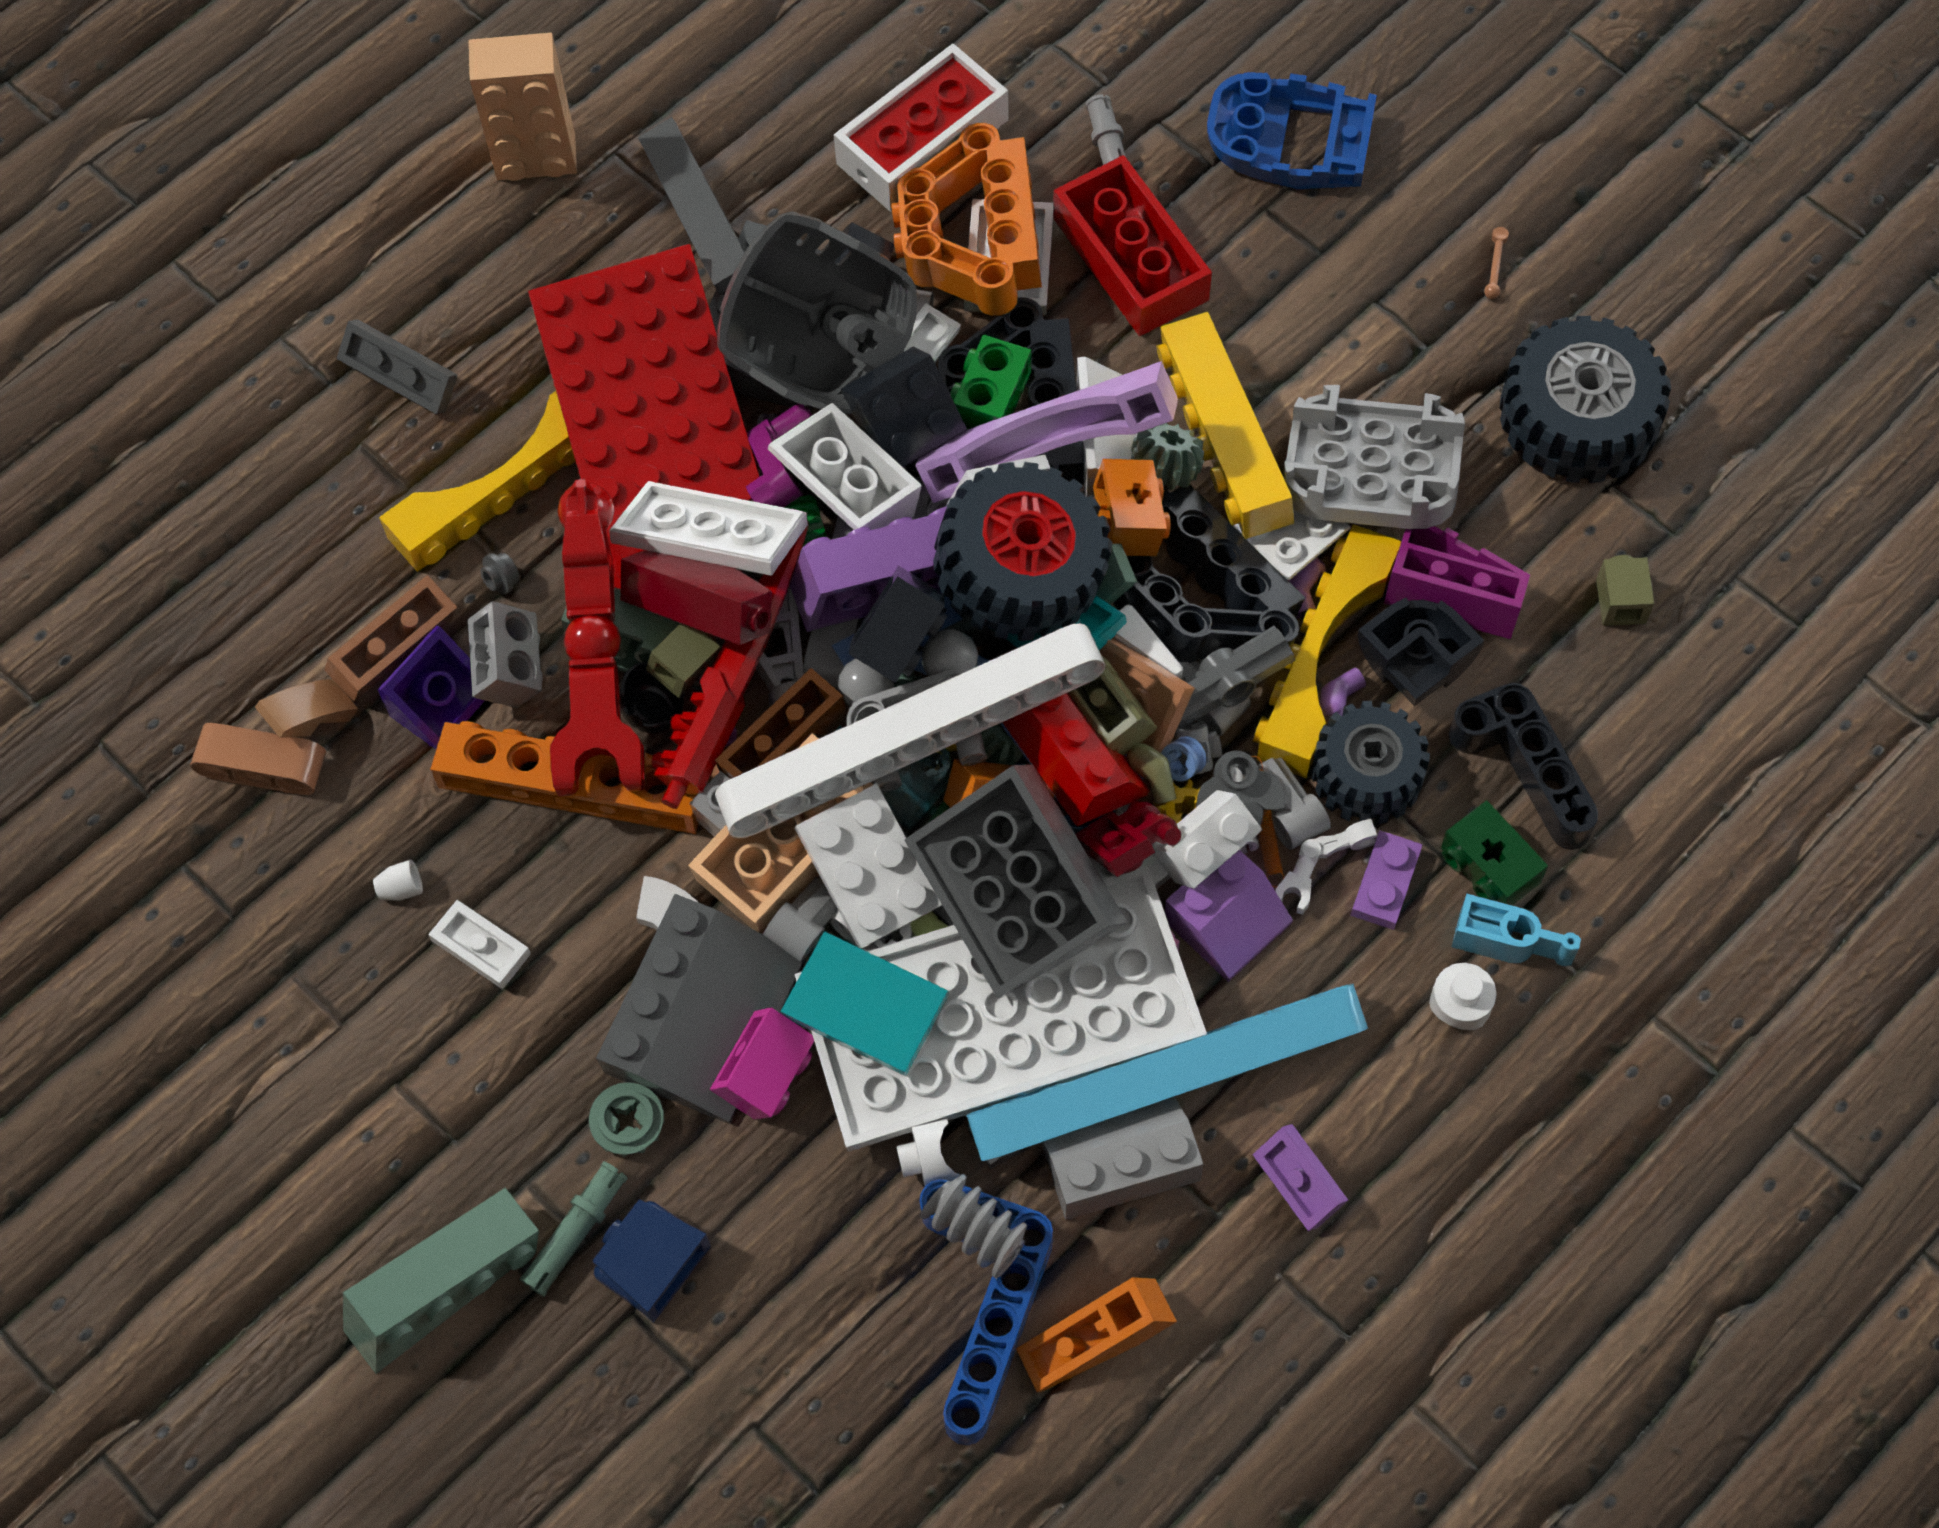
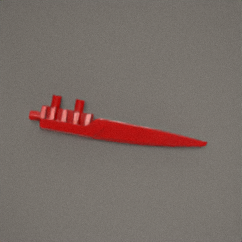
M809 524L772 576L763 574L758 583L772 591L770 633L742 645L725 640L712 667L707 666L700 680L703 693L693 692L690 701L697 706L696 711L683 712V714H675L672 717L671 727L674 732L670 739L678 747L676 751L664 750L663 753H655L651 762L652 767L656 769L654 775L668 786L661 800L664 805L677 809L685 793L694 795L703 792L716 766L715 760L721 755L745 707L744 693L760 661L783 605Z

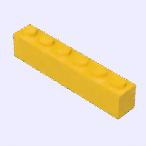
M1201 313L1160 326L1162 344L1156 346L1160 362L1162 361L1164 368H1170L1173 374L1170 375V381L1177 398H1183L1186 405L1183 406V412L1188 428L1190 430L1197 429L1199 436L1196 438L1203 441L1204 462L1210 460L1213 468H1210V474L1217 493L1224 492L1227 500H1224V506L1231 525L1238 524L1244 538L1248 539L1294 524L1292 495L1209 313Z

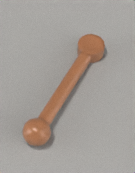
M1497 227L1492 233V241L1495 243L1490 282L1484 289L1485 296L1489 299H1496L1501 293L1498 286L1503 244L1507 242L1509 232L1504 227Z

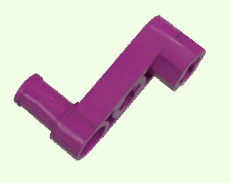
M797 403L774 420L766 419L747 432L748 441L763 472L762 476L746 486L754 502L784 508L804 494L796 475L768 450V446L771 442L812 416L807 406L805 407V405Z

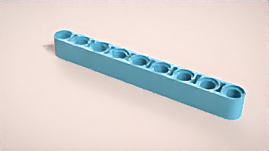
M1348 984L1208 1031L1205 1036L1177 1044L1170 1048L1137 1057L1117 1066L1100 1069L1096 1073L1091 1072L1082 1078L1066 1083H1058L1051 1087L1042 1088L1035 1092L979 1109L967 1114V1118L981 1161L990 1160L1354 1035L1368 1029L1354 984Z

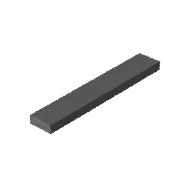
M670 117L639 136L638 139L710 279L721 294L727 290L733 273L745 251L673 117Z

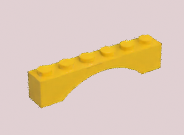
M556 391L549 395L545 413L534 434L523 448L503 466L483 478L460 487L436 492L412 493L379 517L388 540L417 572L426 565L438 562L445 555L446 551L461 540L471 538L484 523L495 515L507 512L514 502L530 490L540 488L553 473L563 466H569L575 462Z
M1355 524L1352 525L1347 539L1342 537L1338 539L1331 557V561L1336 563L1332 574L1323 573L1315 596L1321 598L1316 610L1309 607L1300 629V632L1306 634L1301 646L1293 644L1291 647L1296 661L1285 667L1290 670L1286 681L1278 680L1275 684L1269 701V705L1274 706L1270 718L1262 716L1257 726L1253 741L1259 743L1257 757L1262 762L1270 758L1277 759L1281 757L1293 774L1307 778L1313 764L1320 731L1323 725H1326L1319 705L1316 686V669L1320 655L1331 636L1345 620L1364 606L1383 597L1402 541Z

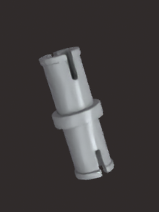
M1103 94L1091 97L1086 102V109L1089 112L1093 127L1091 138L1093 145L1099 148L1103 165L1122 155L1126 157L1122 144L1124 133L1122 127L1116 123L1111 98L1108 95L1103 97Z

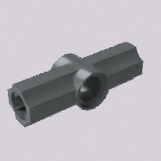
M1273 626L1235 650L1221 648L1208 655L1202 661L1199 671L1183 680L1195 689L1178 725L1179 728H1184L1220 705L1229 708L1241 704L1253 694L1257 683L1296 661L1292 650L1279 629Z

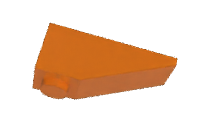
M1132 1277L1019 1346L1016 1350L1036 1392H1042L1140 1345L1176 1323L1177 1320L1156 1279Z

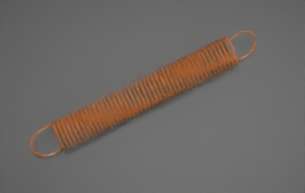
M1261 761L1262 768L1259 769V770H1260V771H1264V770H1262V769H1263V764H1262V761ZM1263 810L1267 811L1263 813L1265 814L1263 816H1266L1263 818L1268 819L1262 820L1265 822L1261 823L1266 824L1261 826L1268 825L1264 827L1269 828H1265L1263 830L1266 831H1262L1268 833L1259 835H1269L1260 836L1259 838L1266 837L1262 839L1268 840L1260 842H1269L1260 843L1266 844L1261 845V847L1268 846L1261 849L1269 848L1265 850H1271L1262 853L1272 852L1263 854L1269 855L1265 857H1271L1263 860L1272 859L1264 861L1269 862L1264 863V865L1271 864L1264 867L1272 866L1265 868L1269 869L1265 871H1271L1266 872V874L1272 873L1268 875L1282 873L1283 868L1280 866L1282 864H1279L1281 863V857L1277 855L1280 854L1279 848L1276 846L1278 845L1277 839H1275L1277 837H1274L1276 833L1275 828H1273L1274 826H1272L1274 821L1271 819L1273 817H1270L1272 812L1271 810Z

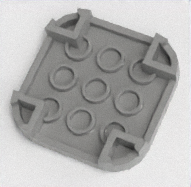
M1324 385L1323 394L1309 397L1306 400L1298 397L1293 408V421L1287 457L1284 462L1283 476L1292 495L1293 509L1304 516L1319 520L1403 529H1427L1442 524L1452 516L1456 506L1465 427L1463 413L1456 415L1453 411L1440 405L1441 396L1425 393L1424 406L1339 398L1340 385Z

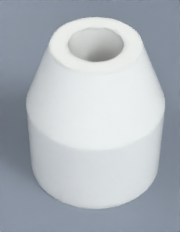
M412 860L389 866L373 879L374 889L380 900L401 901L420 895L423 892L419 871Z

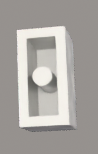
M1216 790L1177 823L1178 829L1182 834L1177 844L1169 845L1155 842L1152 846L1156 852L1154 853L1155 857L1174 882L1194 889L1263 829L1236 794Z

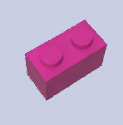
M772 1007L754 1011L712 1084L710 1091L754 1120L777 1115L789 1099L790 1092L787 1089L794 1076L801 1074L811 1060L812 1052L809 1050L814 1042L813 1035Z

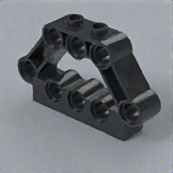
M1018 297L1016 306L1010 312L996 317L961 345L949 346L939 356L938 371L949 393H951L956 382L962 383L965 374L955 375L954 373L963 372L969 350L971 348L977 350L983 335L1031 349V374L1026 383L1028 387V408L1041 404L1040 402L1050 401L1076 392L1069 318L1044 320L1041 306L1030 298ZM1018 325H1027V327H1017V326H1018ZM1038 366H1048L1049 368L1039 369V368H1037V367H1038ZM991 368V369H989V370H992V371H1000V370H1002V369H1001V368ZM981 402L974 403L975 405H982ZM1082 441L1040 454L1046 455L1050 467L1063 472L1062 478L1069 482L1075 479L1080 484H1084Z
M1191 484L1188 487H1179L1172 492H1169L1164 487L1162 506L1163 511L1169 513L1171 523L1169 536L1167 539H1163L1167 544V553L1177 563L1188 565L1196 573L1195 578L1198 585L1206 592L1217 594L1225 602V609L1202 608L1201 606L1190 604L1182 596V588L1178 581L1171 576L1160 574L1152 566L1151 556H1127L1137 583L1114 601L1117 609L1121 610L1128 604L1133 606L1178 662L1192 663L1198 659H1205L1212 652L1221 648L1235 650L1273 626L1279 629L1291 649L1299 632V624L1296 617L1305 597Z

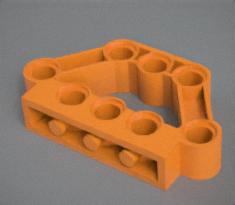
M988 123L971 124L963 129L959 139L922 166L911 169L898 179V203H891L894 227H901V233L894 234L897 259L905 258L908 275L912 278L915 285L938 288L977 304L983 313L991 316H1000L1014 309L1018 301L1017 291L1042 287L1038 254L1039 244L1035 227L1036 217L1031 191L1032 181L1031 174L1029 173L1024 137L1000 140L998 130L993 125ZM980 182L983 184L985 196L984 209L988 226L987 239L991 258L945 240L940 221L942 210Z

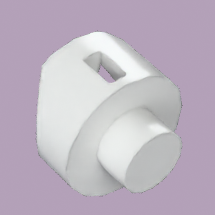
M1469 963L1453 964L1443 969L1436 978L1429 1001L1430 1008L1440 1020L1450 1026L1462 1030H1476L1484 1025L1494 1007L1497 995L1495 983L1490 975L1477 965Z
M947 1118L912 1127L914 1142L896 1146L903 1177L921 1173L924 1185L926 1186L934 1180L953 1181L960 1176V1174L955 1173L946 1165L941 1154L940 1139L944 1128L948 1124Z

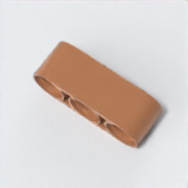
M206 723L202 727L190 768L197 774L214 780L298 795H311L314 793L326 756V750L318 743L303 738H279L275 733L218 723Z

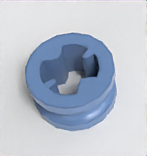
M1188 736L1178 738L1164 747L1161 752L1169 761L1172 779L1178 782L1187 781L1201 772L1206 765L1207 757L1201 743ZM1181 752L1188 758L1185 761V766L1179 760L1182 756Z

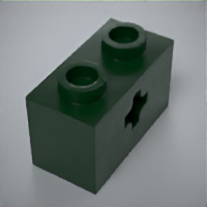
M1487 800L1446 831L1440 848L1446 863L1454 871L1462 872L1471 881L1473 890L1478 897L1508 905H1514L1541 884L1548 868L1544 860Z

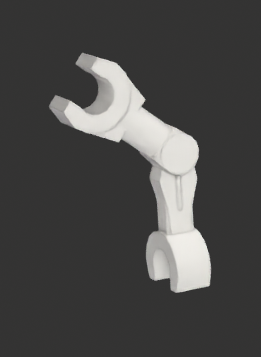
M1367 819L1349 826L1344 832L1336 835L1320 836L1316 839L1305 840L1301 845L1293 872L1289 871L1275 890L1280 900L1283 902L1284 896L1288 893L1297 894L1300 897L1296 913L1303 915L1309 908L1312 883L1310 877L1319 858H1327L1333 853L1347 848L1361 850L1375 845L1374 838L1377 837V833L1372 820Z

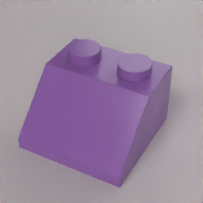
M1240 850L1194 889L1182 885L1166 900L1165 915L1169 926L1228 982L1293 921L1264 872Z

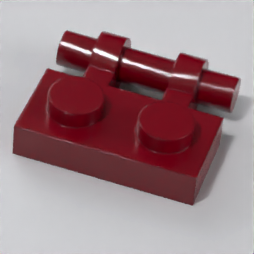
M1134 801L1129 804L1127 811L1118 816L1111 811L1075 835L1090 857L1118 877L1135 871L1143 864L1146 858L1156 853L1152 846L1153 843L1175 845L1180 841L1182 834L1178 829L1177 823L1171 817L1160 814V811L1148 802Z

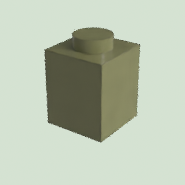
M1618 555L1610 559H1604L1596 579L1602 625L1646 624L1654 606L1648 558Z
M680 623L651 652L646 670L680 698L704 674L707 666L711 667L720 646L717 644L714 635Z

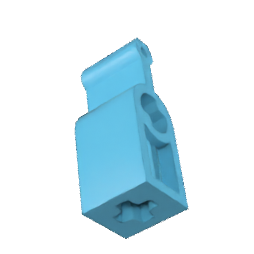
M1466 894L1451 947L1508 963H1521L1530 958L1532 954L1554 959L1561 966H1569L1578 952L1581 938L1571 932L1563 935L1541 929L1538 917L1526 909ZM1512 932L1522 934L1524 936L1523 939H1514L1511 936Z

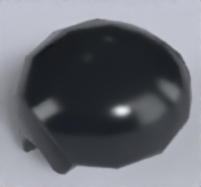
M648 661L635 663L624 673L619 686L621 714L633 728H637L641 732L656 733L667 730L671 727L672 717L675 714H682L685 693L680 698L674 695L646 670Z

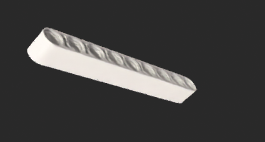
M1080 623L1063 627L724 782L717 788L715 796L730 835L734 838H745L760 833L1095 680L1105 670V663L1088 627Z

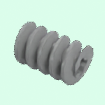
M962 1174L953 1181H947L933 1194L922 1209L920 1218L924 1220L934 1215L932 1227L937 1232L949 1227L947 1240L952 1244L964 1239L962 1252L967 1256L980 1250L977 1264L985 1268L995 1262L992 1276L997 1279L1009 1268L1022 1250L1025 1243L1023 1236L1027 1225L1022 1222L1012 1230L1009 1229L1008 1224L1012 1213L1007 1210L1000 1216L994 1217L992 1214L997 1201L992 1198L983 1205H979L977 1202L982 1189L977 1186L968 1193L963 1192L967 1176Z

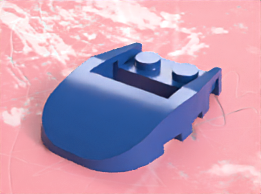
M1247 72L1231 76L1217 87L1209 110L1207 134L1213 151L1226 166L1244 175L1295 189L1361 186L1377 95L1369 93L1368 100L1344 95L1346 86L1329 82L1328 87L1306 82L1307 76L1292 73H1290L1289 79H1270L1268 73ZM1290 109L1332 113L1323 166L1313 165V170L1290 169V164L1280 163Z

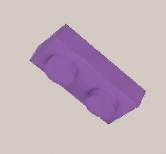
M1379 830L1351 916L1394 930L1423 844Z
M1293 1124L1282 1127L1253 1154L1254 1158L1308 1231L1318 1228L1348 1201Z

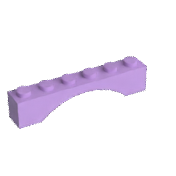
M1161 361L965 430L920 457L916 468L932 502L936 503L952 496L966 470L1035 457L1055 448L1096 437L1133 435L1173 421L1178 398Z

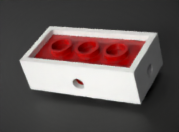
M951 44L834 134L836 164L885 208L892 212L891 203H898V179L913 168L922 166L959 139L963 129L969 125L988 123L998 129L1008 121V90L955 44Z

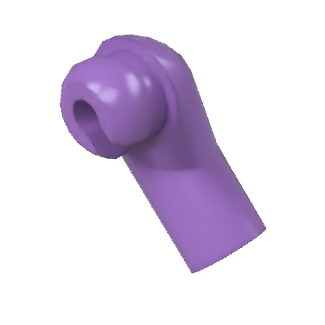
M1352 668L1325 684L1322 688L1319 705L1327 725L1329 718L1335 712L1342 716L1347 697L1366 686V681L1357 668Z

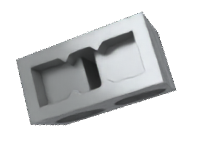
M492 601L468 619L472 697L518 708L541 692L543 675L540 670V635L537 630L536 613Z

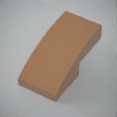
M333 679L308 682L284 689L260 700L255 706L256 710L279 738L311 736L319 723L350 722L358 710L356 705Z

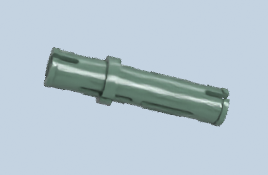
M605 1161L602 1162L601 1167L580 1196L575 1194L571 1199L570 1204L572 1208L524 1275L519 1278L523 1284L529 1285L531 1290L545 1297L547 1290L594 1224L602 1223L606 1217L603 1213L623 1183H626L628 1180L626 1175L622 1172L618 1174V1169Z

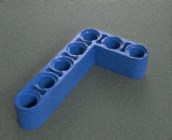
M934 1180L923 1188L919 1200L921 1211L933 1194L949 1180ZM964 1186L962 1191L968 1193L972 1188ZM981 1192L977 1203L979 1205H983L994 1198L997 1203L992 1214L993 1216L998 1217L1009 1210L1012 1213L1008 1224L1009 1229L1012 1230L1024 1222L1027 1225L1026 1230L1033 1229L1039 1231L1044 1236V1240L1038 1246L1030 1247L1024 1245L1019 1255L997 1279L993 1276L991 1277L944 1406L943 1416L946 1433L951 1440L961 1445L975 1444L987 1432L1049 1260L1053 1244V1228L1051 1222L1044 1214ZM934 1215L927 1219H922L929 1230L947 1237L949 1227L939 1232L932 1227ZM1018 1273L1025 1276L1029 1283L1020 1291H1010L1004 1287L1002 1281L1009 1274ZM998 1317L1005 1318L1012 1325L1011 1331L1000 1337L993 1336L985 1328L989 1321ZM983 1362L992 1365L996 1370L994 1377L987 1382H977L972 1379L969 1371L977 1363ZM970 1408L978 1413L980 1419L972 1428L964 1429L954 1424L952 1421L954 1414L960 1409Z

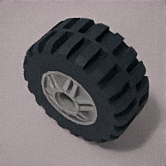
M1577 316L1576 321L1569 322L1568 317L1554 320L1550 329L1547 325H1543L1534 330L1531 338L1524 339L1517 347L1515 357L1511 359L1500 397L1499 409L1502 411L1500 421L1502 429L1509 433L1508 442L1515 451L1522 450L1524 452L1522 459L1530 466L1534 467L1538 464L1544 468L1542 473L1553 478L1556 474L1566 476L1567 482L1579 483L1581 478H1589V483L1604 482L1608 474L1612 478H1618L1626 474L1629 466L1631 468L1637 467L1646 458L1647 452L1652 450L1668 411L1671 384L1670 379L1665 375L1667 368L1663 359L1660 356L1654 357L1655 348L1645 338L1642 341L1636 338L1637 332L1625 325L1622 329L1614 325V320L1602 318L1600 322L1591 320V316Z

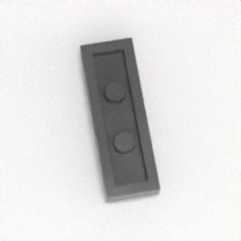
M358 319L348 321L336 358L435 414L446 412L458 374Z

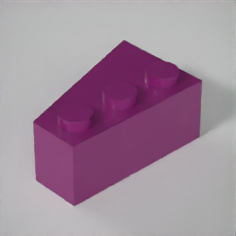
M1435 526L1427 529H1405L1390 577L1384 604L1392 605L1406 597L1408 601L1424 599L1439 603L1442 600L1452 607L1473 629L1511 639L1530 574L1485 548L1477 551L1458 540L1459 534L1448 527L1445 531Z

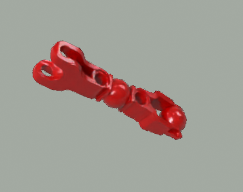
M586 479L575 480L573 485L561 496L557 511L559 521L565 528L562 563L564 567L566 612L570 624L565 631L564 646L566 654L571 659L569 660L570 720L556 734L550 744L552 782L559 797L572 796L578 791L581 767L589 758L598 755L610 756L617 761L620 781L626 790L630 792L642 791L645 787V749L632 728L621 721L618 664L614 659L620 649L621 637L619 629L614 623V564L606 530L613 520L614 505L611 496L604 488L589 483Z

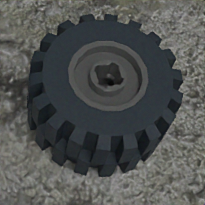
M1362 701L1360 709H1356L1353 704L1345 706L1342 716L1335 712L1329 718L1328 726L1323 725L1314 754L1312 779L1313 782H1317L1315 790L1319 798L1327 796L1325 806L1332 812L1337 808L1342 810L1340 818L1350 821L1351 816L1360 818L1359 822L1376 818L1378 824L1388 822L1390 814L1397 819L1405 814L1407 806L1411 808L1417 801L1429 765L1430 753H1427L1429 744L1426 736H1419L1421 726L1415 720L1409 723L1407 721L1408 713L1401 708L1395 713L1390 711L1391 704L1382 702L1381 707L1378 708L1372 706V701Z

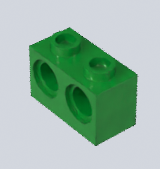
M983 335L977 350L973 348L969 350L963 372L966 373L961 384L957 382L954 384L950 393L967 430L1014 413L1031 374V349ZM991 368H1001L1002 370H1000V371H992V370H989V369H991ZM976 402H986V403H988V404H986V405H975L974 403H976Z

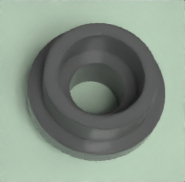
M491 553L483 558V568H481L480 573L485 585L491 591L496 590L501 595L510 593L513 590V586L519 583V573L512 559L505 553L498 555Z

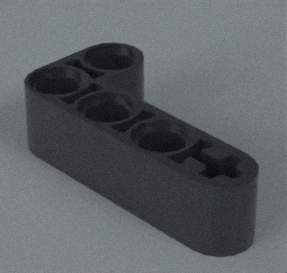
M1510 683L1459 704L1450 727L1449 738L1451 744L1462 753L1468 754L1478 753L1500 744L1555 843L1569 850L1580 849L1586 845L1598 821L1597 807L1533 693L1522 684ZM1502 707H1514L1521 714H1509ZM1463 723H1475L1481 730H1469L1465 728ZM1533 743L1537 745L1541 749V751H1530L1526 749L1523 744ZM1544 781H1556L1561 785L1562 789H1551Z

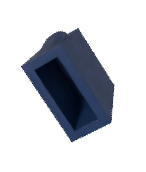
M639 1199L624 1220L617 1219L605 1233L602 1241L605 1245L593 1259L595 1265L594 1277L654 1323L711 1246L706 1233L683 1222L653 1201L644 1202Z

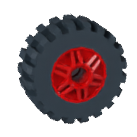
M1014 462L1001 463L998 465L996 472H993L991 468H985L975 473L973 481L966 480L957 489L955 497L949 501L934 545L936 550L933 559L934 572L937 575H941L938 585L942 594L946 597L953 596L950 606L958 615L962 616L964 613H967L972 617L970 624L979 630H982L984 626L995 630L993 636L1007 639L1008 634H1017L1019 641H1033L1036 633H1040L1044 637L1059 630L1061 626L1066 627L1078 622L1081 614L1086 613L1093 603L1109 567L1108 561L1112 554V542L1107 538L1110 532L1109 524L1106 517H1098L1101 506L1092 495L1086 497L1082 493L1085 487L1075 479H1072L1071 482L1061 477L1063 472L1050 467L1049 472L1038 469V463L1024 462L1023 467H1015Z

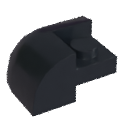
M1406 597L1390 605L1358 630L1359 645L1373 671L1383 683L1389 679L1413 706H1416L1443 685L1447 688L1459 678L1478 656L1484 644V639L1452 607L1442 600L1439 603L1424 599L1408 601Z

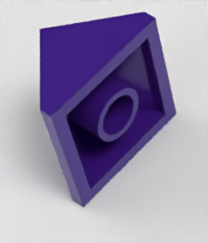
M435 626L378 689L389 716L434 749H437L445 722L460 724L462 721H467L485 701L472 697L470 658L440 626Z

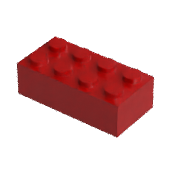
M1124 155L1054 190V221L1139 337L1209 301L1212 271Z

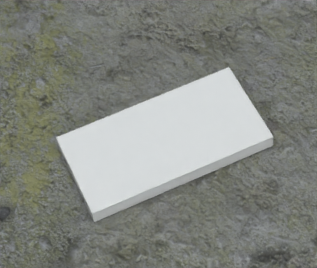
M648 481L611 527L609 534L613 544L772 576L808 523L807 513L803 511Z

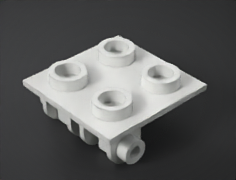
M1293 509L1294 524L1246 540L1286 579L1290 580L1350 529V525L1345 522L1307 517ZM1235 524L1233 527L1243 536L1239 525Z

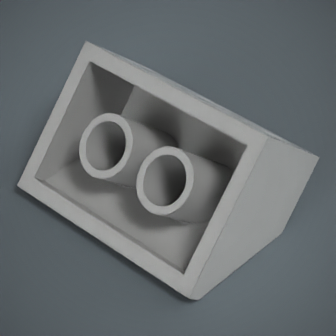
M1175 1096L1041 1142L1065 1220L1201 1181L1204 1164L1189 1120Z

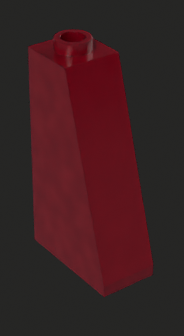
M648 550L621 559V601L738 645L770 633L772 591L736 568Z

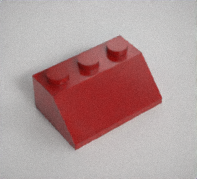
M1068 692L1002 722L1076 826L1143 798L1150 792L1138 773L1131 768L1127 758L1105 745Z

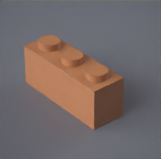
M427 575L327 659L324 670L349 698L355 702L403 662L435 626L443 628L452 620L457 606Z

